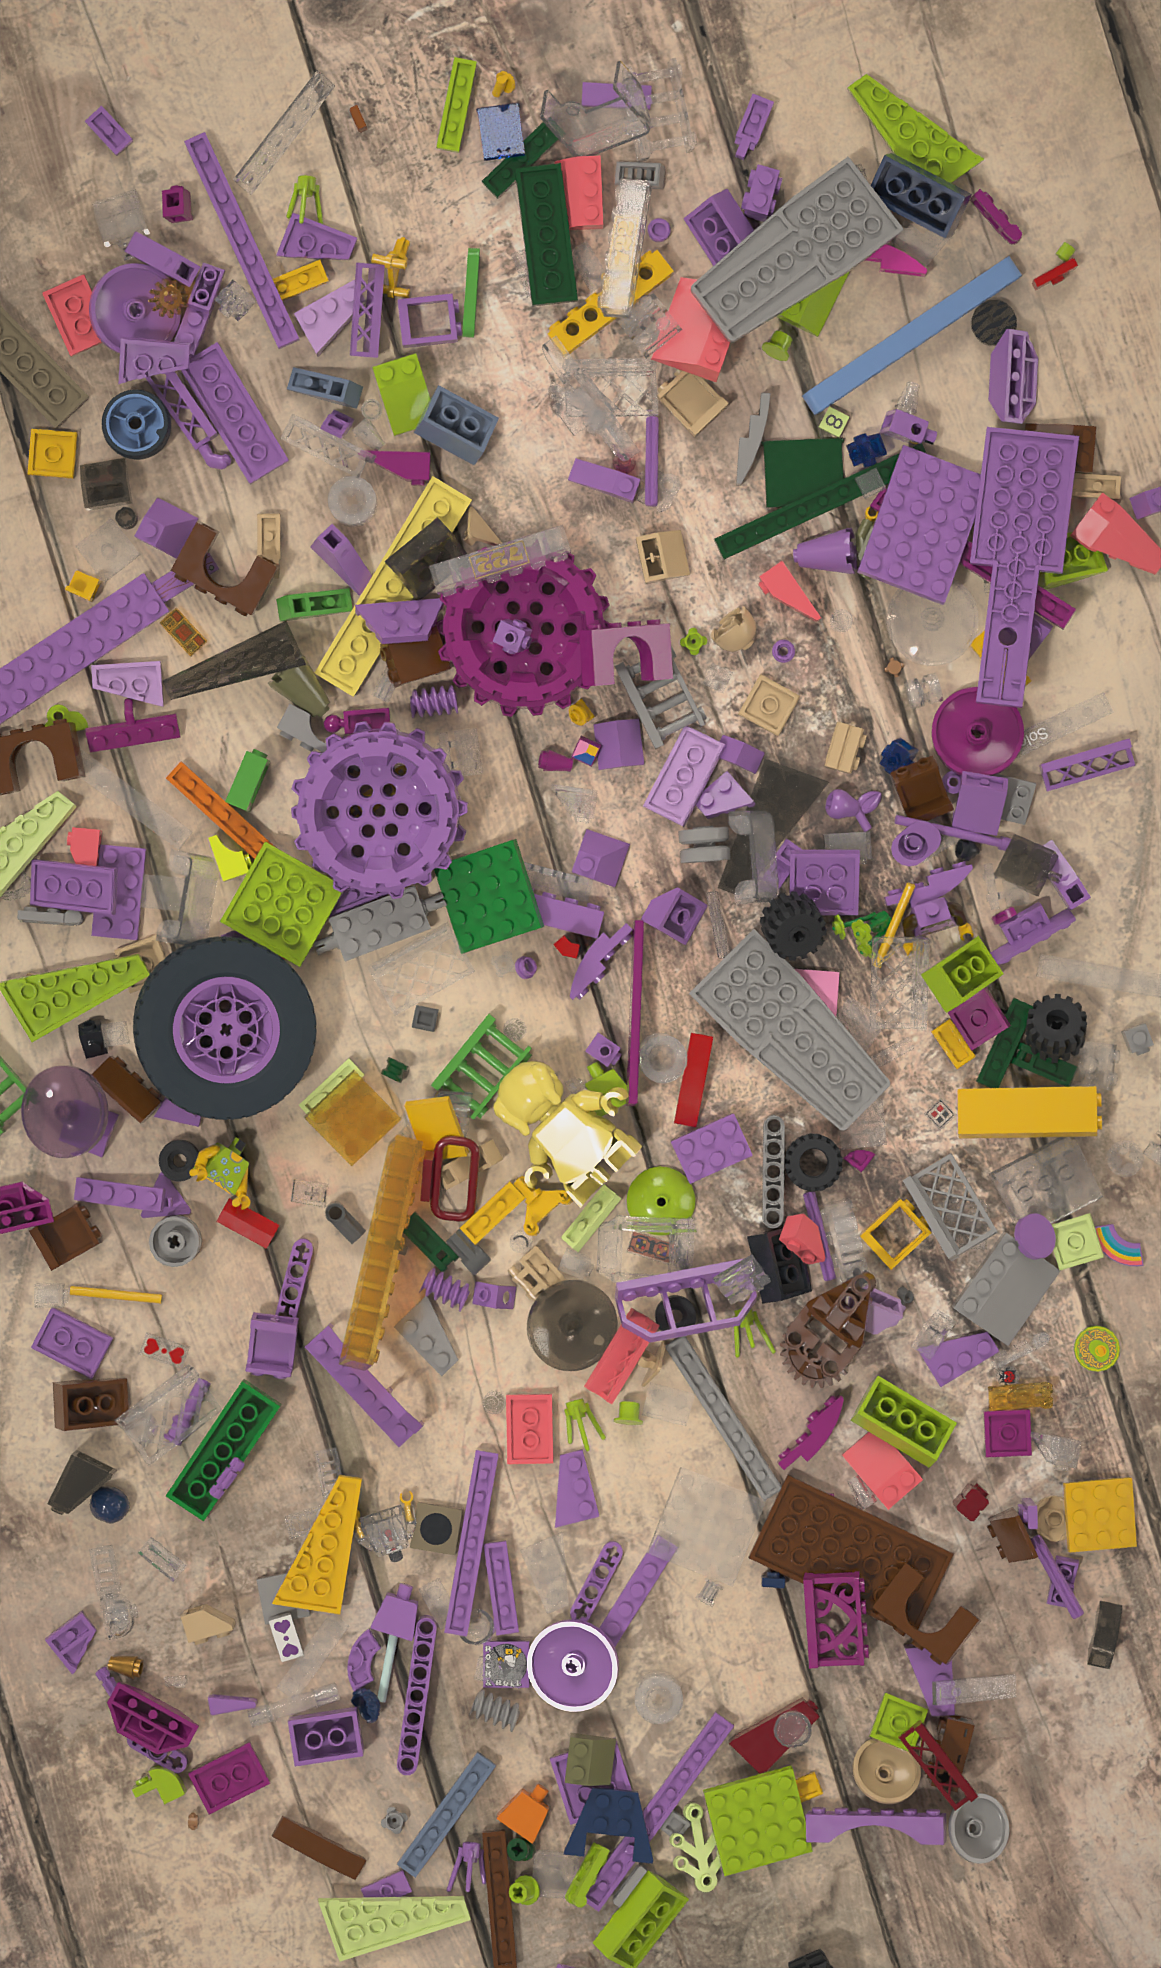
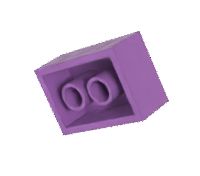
M734 1113L671 1140L690 1184L753 1156Z
M358 1707L291 1716L288 1719L295 1767L362 1757L364 1755Z

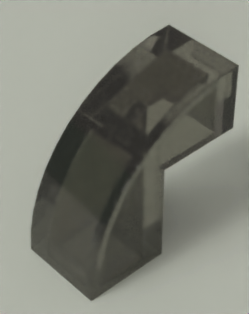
M1105 1601L1099 1602L1095 1617V1630L1088 1647L1087 1665L1110 1669L1120 1629L1122 1605Z

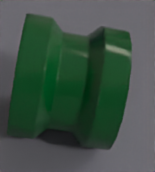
M388 1057L387 1066L382 1069L381 1074L401 1083L403 1080L402 1075L408 1070L409 1066Z
M515 1838L507 1846L508 1856L514 1861H528L535 1854V1845L525 1838Z

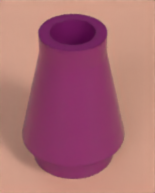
M547 749V751L541 750L538 768L543 769V771L571 772L573 758H568L550 749Z

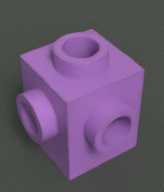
M510 619L501 620L493 642L503 646L502 650L507 653L523 652L531 644L532 637L530 635L532 629L527 628V624L518 619H514V621Z

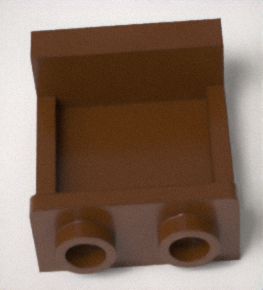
M436 625L432 627L428 641L380 644L381 658L388 667V679L395 688L432 675L445 673L451 669L449 661H442L438 651L443 647V643Z
M933 755L923 757L908 766L899 767L890 773L906 817L929 821L954 810L944 787L939 766Z
M77 1203L54 1216V1222L38 1225L29 1230L51 1271L102 1243L100 1240L102 1234L96 1225L92 1226L88 1218L91 1215L85 1205L81 1206L80 1203Z

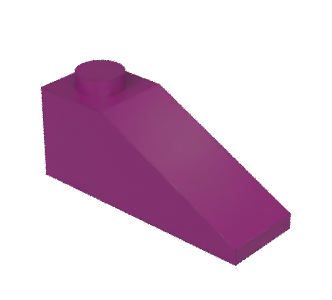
M361 450L362 458L407 482H411L412 486H425V482L430 481V452Z

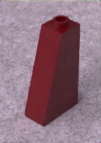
M802 1697L732 1736L728 1740L729 1744L759 1774L765 1773L820 1717L817 1712L819 1707L811 1699L806 1701Z

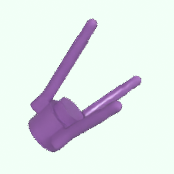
M463 1842V1846L459 1847L447 1892H450L462 1857H464V1862H468L466 1892L470 1891L473 1863L477 1862V1858L479 1860L482 1884H486L483 1858L484 1849H481L480 1843Z

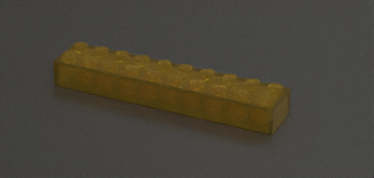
M396 1135L388 1144L339 1365L366 1371L378 1361L380 1350L377 1349L379 1340L382 1341L385 1332L382 1322L384 1318L388 1317L390 1309L387 1300L389 1295L392 1296L395 1282H392L394 1273L398 1272L400 1260L397 1259L399 1251L403 1250L405 1238L402 1237L404 1228L407 1229L410 1221V1215H407V1211L414 1202L415 1193H412L414 1184L418 1183L420 1171L417 1170L419 1162L423 1161L425 1149L422 1148L423 1141Z

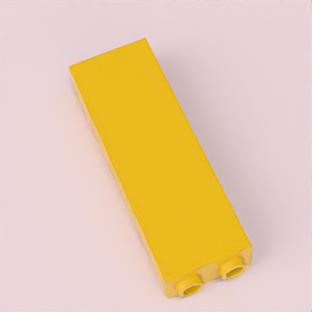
M1096 1086L957 1089L959 1139L1098 1136L1097 1130H1102V1116H1097V1107H1102L1101 1093H1097Z

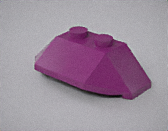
M23 1181L0 1187V1234L54 1222L50 1200Z
M121 1682L117 1683L107 1701L117 1733L156 1754L188 1747L199 1728L198 1724L180 1710L142 1689Z

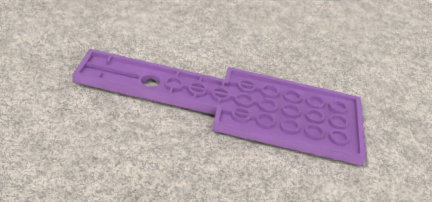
M987 427L970 564L991 566L993 568L976 703L1023 708L1039 572L1063 574L1079 436ZM1005 628L1013 629L1017 634L1015 643L1009 646L1003 645L999 641V633Z

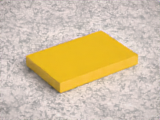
M449 1096L406 1101L404 1107L423 1159L425 1151H434L436 1143L445 1136L464 1137ZM447 1145L443 1150V1159L466 1157L469 1150L464 1146Z

